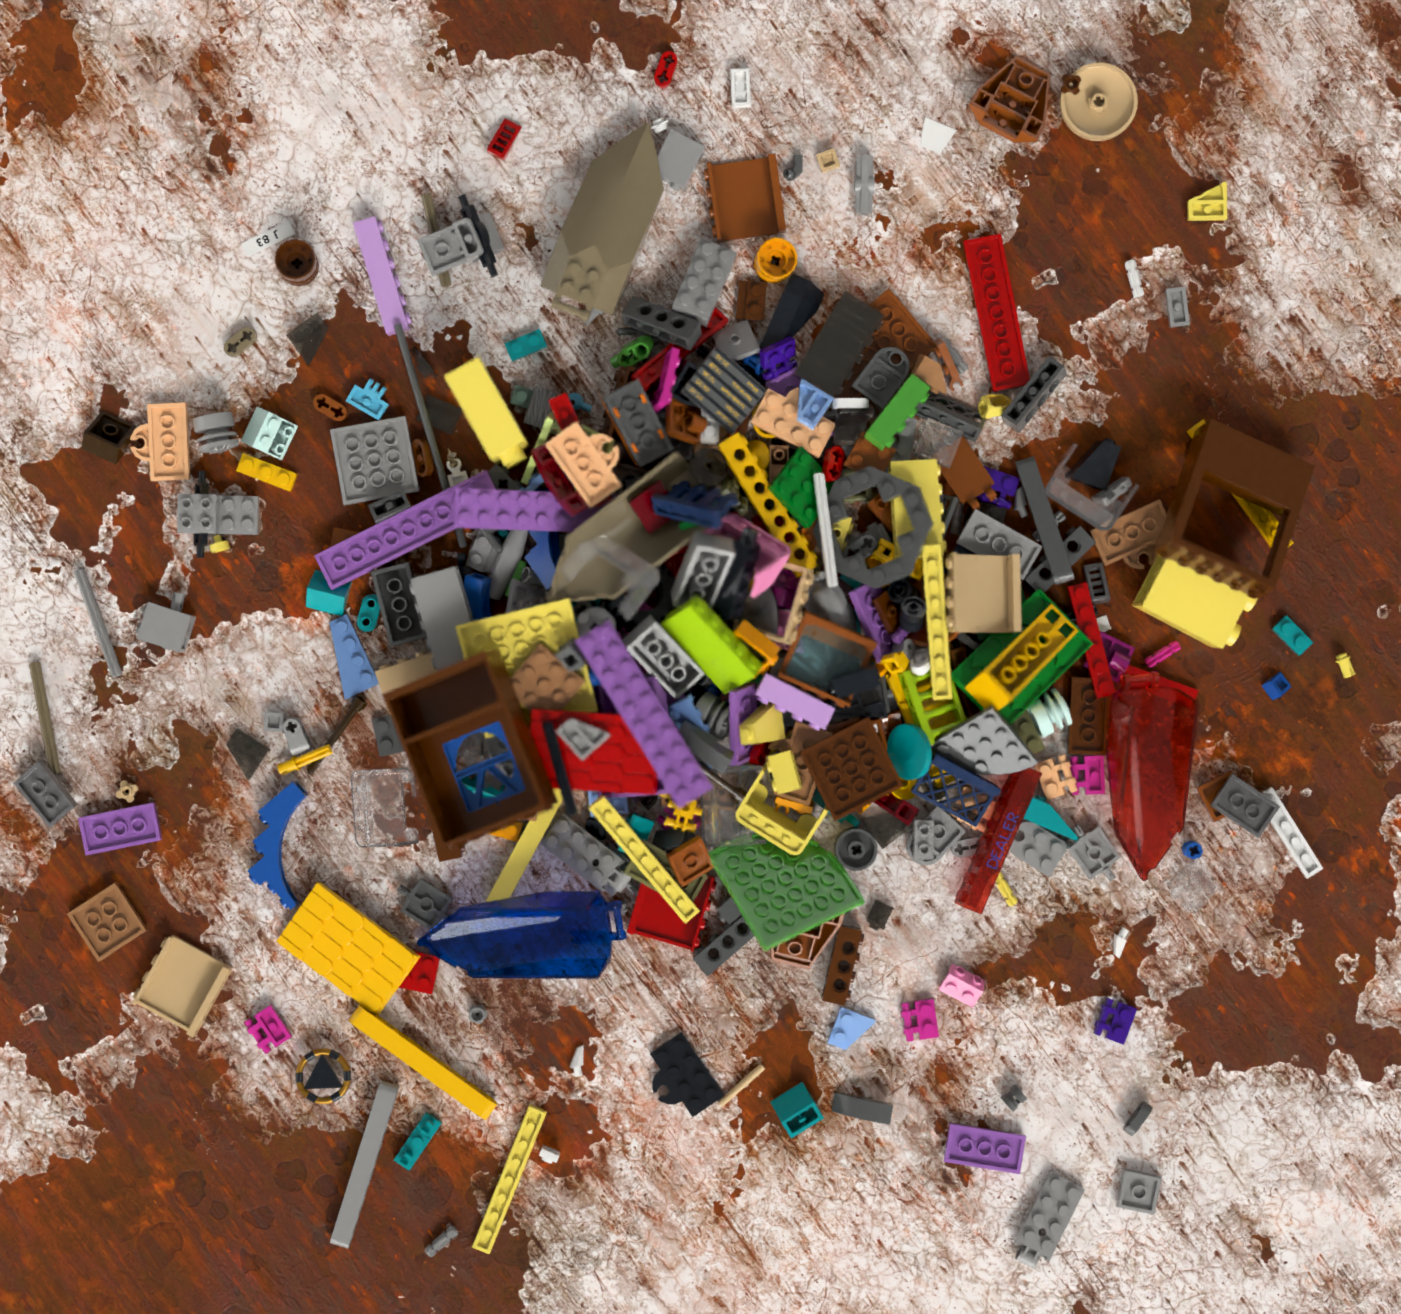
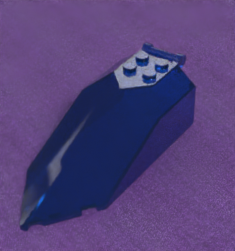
M545 891L461 906L452 915L445 918L419 938L417 945L419 947L425 946L432 955L454 968L459 966L464 969L471 978L599 979L611 962L612 942L625 940L627 934L623 927L621 901L607 902L600 891ZM609 911H613L616 932H612Z

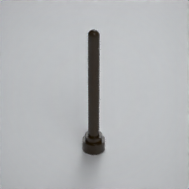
M357 695L354 696L351 700L350 710L325 745L329 744L331 748L356 713L364 710L368 705L365 700ZM325 757L312 762L307 769V773L312 775Z
M696 760L705 776L726 790L734 802L739 804L743 801L747 791L741 787H733Z

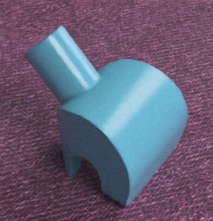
M571 393L568 395L570 400L575 401L573 405L574 410L582 409L590 413L592 405L583 402L580 394Z

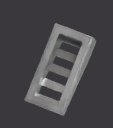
M1103 563L1083 565L1085 581L1088 585L1092 604L1108 603L1110 594ZM1099 570V573L1089 574L1090 571ZM1101 578L1100 581L1091 582V579ZM1102 586L1101 589L1093 590V587ZM1102 593H1103V596H1097V597L1094 596V595H1096V594H1102Z

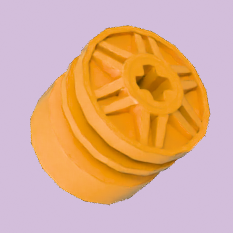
M783 238L767 240L761 245L754 258V268L757 275L768 283L784 281L794 271L797 264L795 247ZM772 259L779 261L777 266L775 264L771 265Z

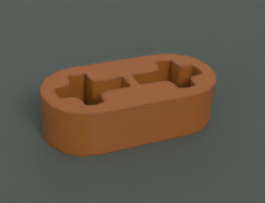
M319 394L314 398V407L331 419L342 422L348 417L347 408L327 395ZM325 398V402L330 405L329 408L324 406L319 408V399L323 400ZM333 408L337 410H340V408H342L341 412L344 414L342 417L338 416L336 418V413L331 410Z

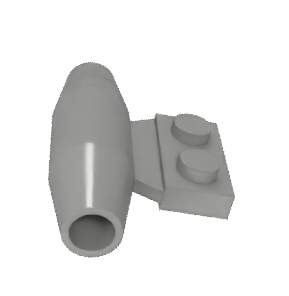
M479 530L465 565L480 572H491L490 598L500 601L506 592L516 567L523 556L528 530H510L504 542L494 535L502 546L500 553L495 551Z

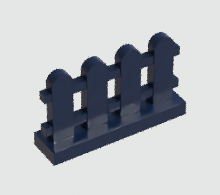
M682 481L678 485L674 484L672 490L666 495L655 494L651 497L655 514L714 529H719L722 526L720 516H725L727 514L726 511L732 505L736 506L738 504L736 492H729L723 496L719 488L706 492L705 485L699 484L691 488L689 481Z

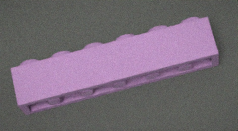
M373 216L354 222V229L386 334L388 336L396 334L394 325L400 323L403 332L410 330L409 324H412L409 312L406 313L404 306L407 304L404 295H400L398 287H401L398 275L395 276L393 269L396 267L393 258H389L387 252L390 250L387 239H383L382 232H385L382 221H378Z

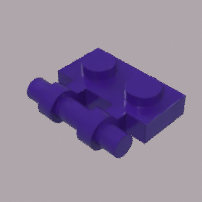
M789 336L760 350V366L765 370L767 369V372L762 374L765 381L775 379L779 374L786 373L797 366L795 359L790 361L791 357L796 356L794 338Z
M985 467L995 483L991 488L999 492L1000 495L999 498L997 497L992 502L988 500L985 493L980 494L976 498L980 499V502L995 504L996 507L1001 509L1002 507L1010 509L1012 502L1005 500L1006 495L1014 497L1020 478Z
M1106 997L1105 1003L1100 1008L1102 1011L1099 1019L1095 1021L1094 1026L1096 1027L1093 1033L1100 1036L1103 1029L1107 1030L1105 1038L1124 1045L1137 1008L1119 1001L1116 1008H1113L1111 1006L1114 1000ZM1111 1013L1113 1014L1110 1024L1105 1023L1108 1014Z

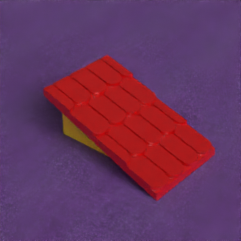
M531 709L530 731L553 789L560 788L542 723L552 721L556 731L572 717L611 734L584 760H581L556 732L572 790L657 794L658 774L621 714Z

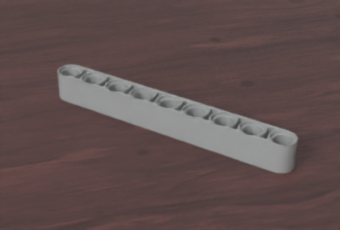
M383 1080L380 1081L331 1236V1244L347 1249L351 1244L396 1101L399 1085Z

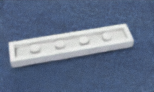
M1269 787L1261 794L1280 806L1270 823L1304 877L1308 879L1322 870V865L1274 789Z

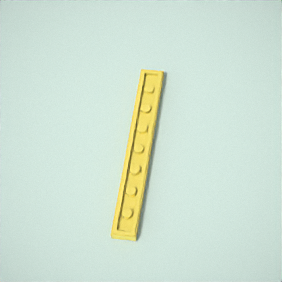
M942 543L925 544L922 549L932 696L933 700L952 699Z
M601 795L588 806V809L681 920L686 924L700 910L604 795Z
M529 1104L472 1248L490 1254L546 1116V1110Z

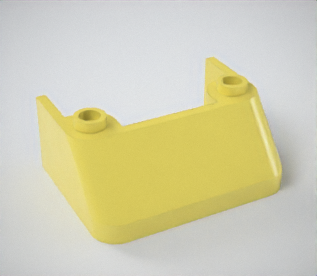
M765 764L738 807L736 819L742 825L789 854L799 855L827 814L828 808L825 805L818 818L807 813L801 815L797 822L779 811L775 812L773 807L764 802L768 796V789L759 782L767 769Z

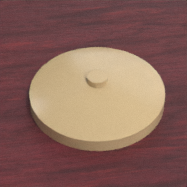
M1101 62L1090 63L1074 71L1071 75H1078L1081 78L1078 87L1080 92L1077 95L1061 92L1060 111L1066 125L1078 136L1091 141H1105L1121 134L1132 122L1138 106L1137 91L1131 78L1119 67Z

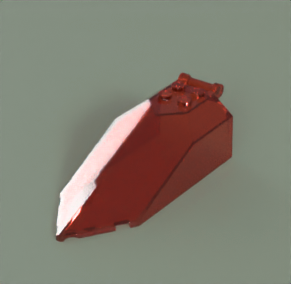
M1157 671L1140 675L1121 674V688L1111 695L1105 748L1114 834L1142 881L1148 880L1150 870L1158 866L1172 846L1171 840L1177 832L1180 834L1184 829L1199 702L1182 690L1159 686L1160 675ZM1150 681V686L1130 687L1131 683Z

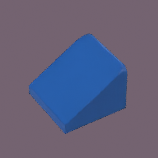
M1281 672L1275 674L1262 685L1272 700L1281 697L1292 687Z

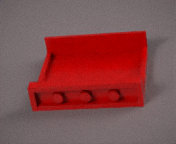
M708 875L693 902L700 911L686 924L659 892L641 883L627 933L645 936L683 947L693 952L694 947L698 948L701 937L698 934L700 929H704L706 918H703L704 913L709 911L712 900H709L710 892H715L717 882L714 881L715 876Z

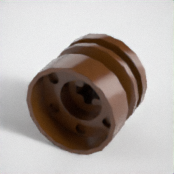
M297 239L288 240L279 246L274 260L282 278L290 285L298 287L313 282L318 275L319 263L311 246L303 240ZM297 262H300L301 265H299V268L296 269L295 266L297 265Z

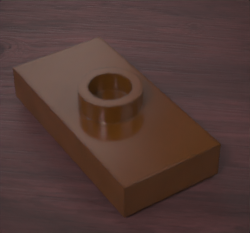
M882 591L872 599V602L887 633L890 634L899 627V614L893 601L888 596V591Z

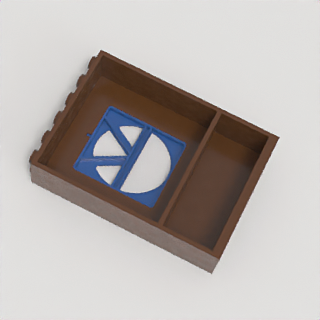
M499 649L483 651L382 694L441 848L449 846V849L459 847L554 809L552 805L558 803ZM486 732L493 734L501 739L509 750L457 771L456 758L461 743L474 733ZM512 759V778L507 777L494 765ZM486 769L507 786L501 794L494 797H483ZM478 772L476 792L472 793L463 784L461 779Z

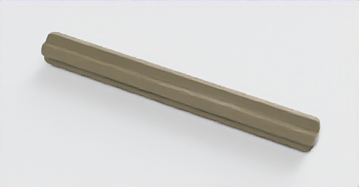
M431 193L423 194L421 197L429 233L432 234L440 230ZM449 270L440 273L441 286L443 288L451 286Z

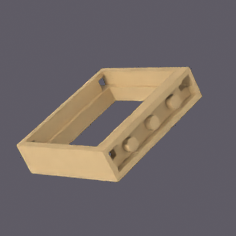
M786 562L783 566L784 568L800 572L802 577L785 634L781 636L758 628L756 629L768 639L792 645L797 637L796 629L798 623L801 622L803 617V606L808 600L809 595L807 592L809 586L814 581V570ZM739 619L735 620L733 628L739 626Z

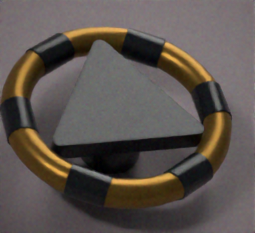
M320 1048L312 1050L304 1055L297 1065L295 1072L296 1085L300 1093L313 1103H333L342 1098L350 1086V1066L340 1053L332 1049ZM324 1055L337 1060L341 1064L344 1077L343 1085ZM320 1056L306 1085H304L303 1069L310 1060ZM340 1088L339 1091L329 1097H318L307 1090Z

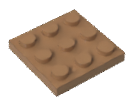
M541 643L510 679L519 702L530 711L531 709L562 710L586 681L574 670L569 673L555 654Z
M117 882L67 914L98 962L148 930Z

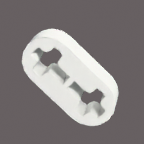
M834 398L832 409H869V399Z

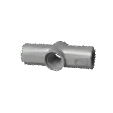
M858 155L856 157V176L854 180V194H856L855 211L857 215L867 216L872 215L875 186L873 156Z

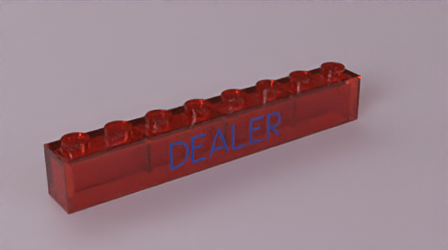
M1027 768L1022 771L1009 773L1006 783L1002 787L1000 797L994 805V811L986 824L984 834L979 840L978 848L971 858V864L964 875L962 885L956 893L954 901L956 904L982 914L1041 778V772Z

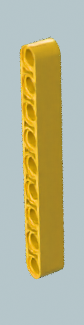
M359 1004L348 1019L356 1028L482 1119L487 1120L498 1105L484 1091L379 1015L369 1012L361 1004Z

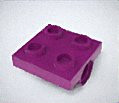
M782 569L770 586L775 595L778 608L792 610L801 577L796 578L791 570Z
M1100 631L1112 680L1119 682L1122 674L1129 666L1131 655L1135 648ZM1085 660L1083 666L1088 668L1087 662Z

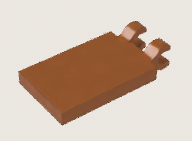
M964 436L931 456V459H937V465H940L942 476L961 504L967 502L974 511V509H980V504L976 499L980 494L985 493L990 502L997 498L995 491L991 488L995 484Z

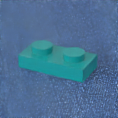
M540 329L504 343L512 362L547 348Z
M1287 615L1282 617L1271 628L1297 656H1300L1313 644L1309 637Z

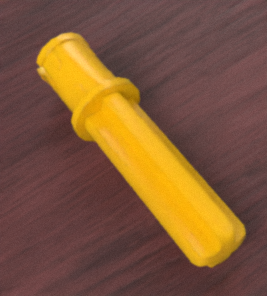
M327 744L299 757L292 756V759L279 763L277 768L281 775H285L294 770H301L302 766L332 754L333 751L331 746Z

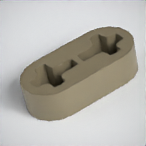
M250 327L242 328L225 342V353L233 358L240 356L256 342L257 333ZM245 332H252L250 335L252 339L250 341L245 339L241 342L245 338ZM238 343H240V344L236 347V350H237V351H236L235 353L232 352V351L229 352V350L231 349L229 346H230L231 344H233V345L235 346V345H237Z

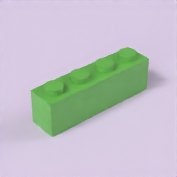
M911 374L866 432L864 438L881 451L885 447L890 448L896 440L893 436L896 432L901 433L907 426L905 423L906 419L914 417L918 411L917 405L919 403L924 404L930 396L927 392L931 387L914 374Z

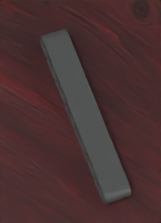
M1031 456L1016 461L1015 465L1054 583L1058 585L1073 580L1074 575L1035 458Z

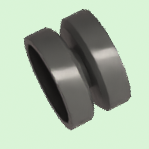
M849 827L837 836L834 843V853L838 861L845 868L852 871H861L868 868L875 861L877 843L867 830L860 827ZM858 845V851L854 852L852 846Z

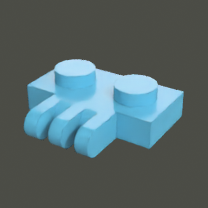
M371 378L364 389L354 385L346 402L380 421L389 406L388 403L381 400L387 387L383 386L380 392H378L377 390L381 384L376 382L372 388L374 380Z

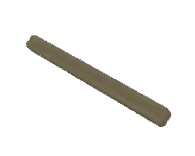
M32 662L29 663L47 764L53 774H58L61 770L41 663Z

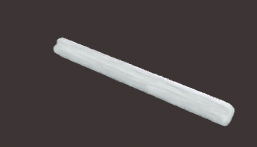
M816 473L813 475L826 585L827 587L838 586L825 475L824 473Z

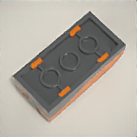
M638 379L600 398L627 453L637 467H641L673 450Z

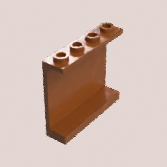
M776 153L768 154L767 158L711 165V162H707V168L704 169L705 180H709L710 187L706 188L707 198L712 200L709 213L710 218H714L715 225L712 226L713 237H717V242L786 233Z

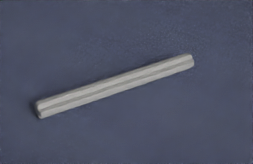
M77 569L74 571V575L112 677H118L122 675V670L85 569Z

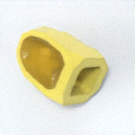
M987 394L981 397L978 403V412L981 418L986 419L1001 416L1012 401L1003 394Z

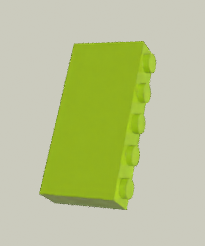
M698 595L667 614L660 624L724 694L754 678L762 667L759 660Z

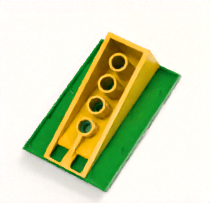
M1039 588L1021 605V632L992 633L951 673V679L980 710L993 705L1007 723L1011 725L1093 643Z

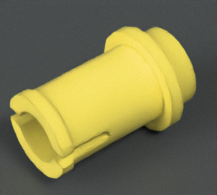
M1347 652L1337 655V660H1335L1340 666L1343 678L1356 674L1349 660L1351 657L1347 655Z

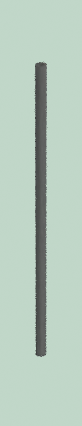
M401 323L396 324L394 328L441 487L444 491L450 488L403 328ZM462 528L454 529L459 547L467 546Z

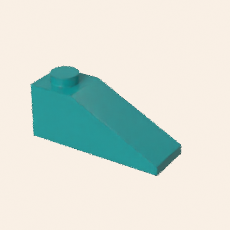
M1038 795L1035 798L1029 797L1021 818L1077 841L1078 837L1053 807L1045 803L1047 799Z

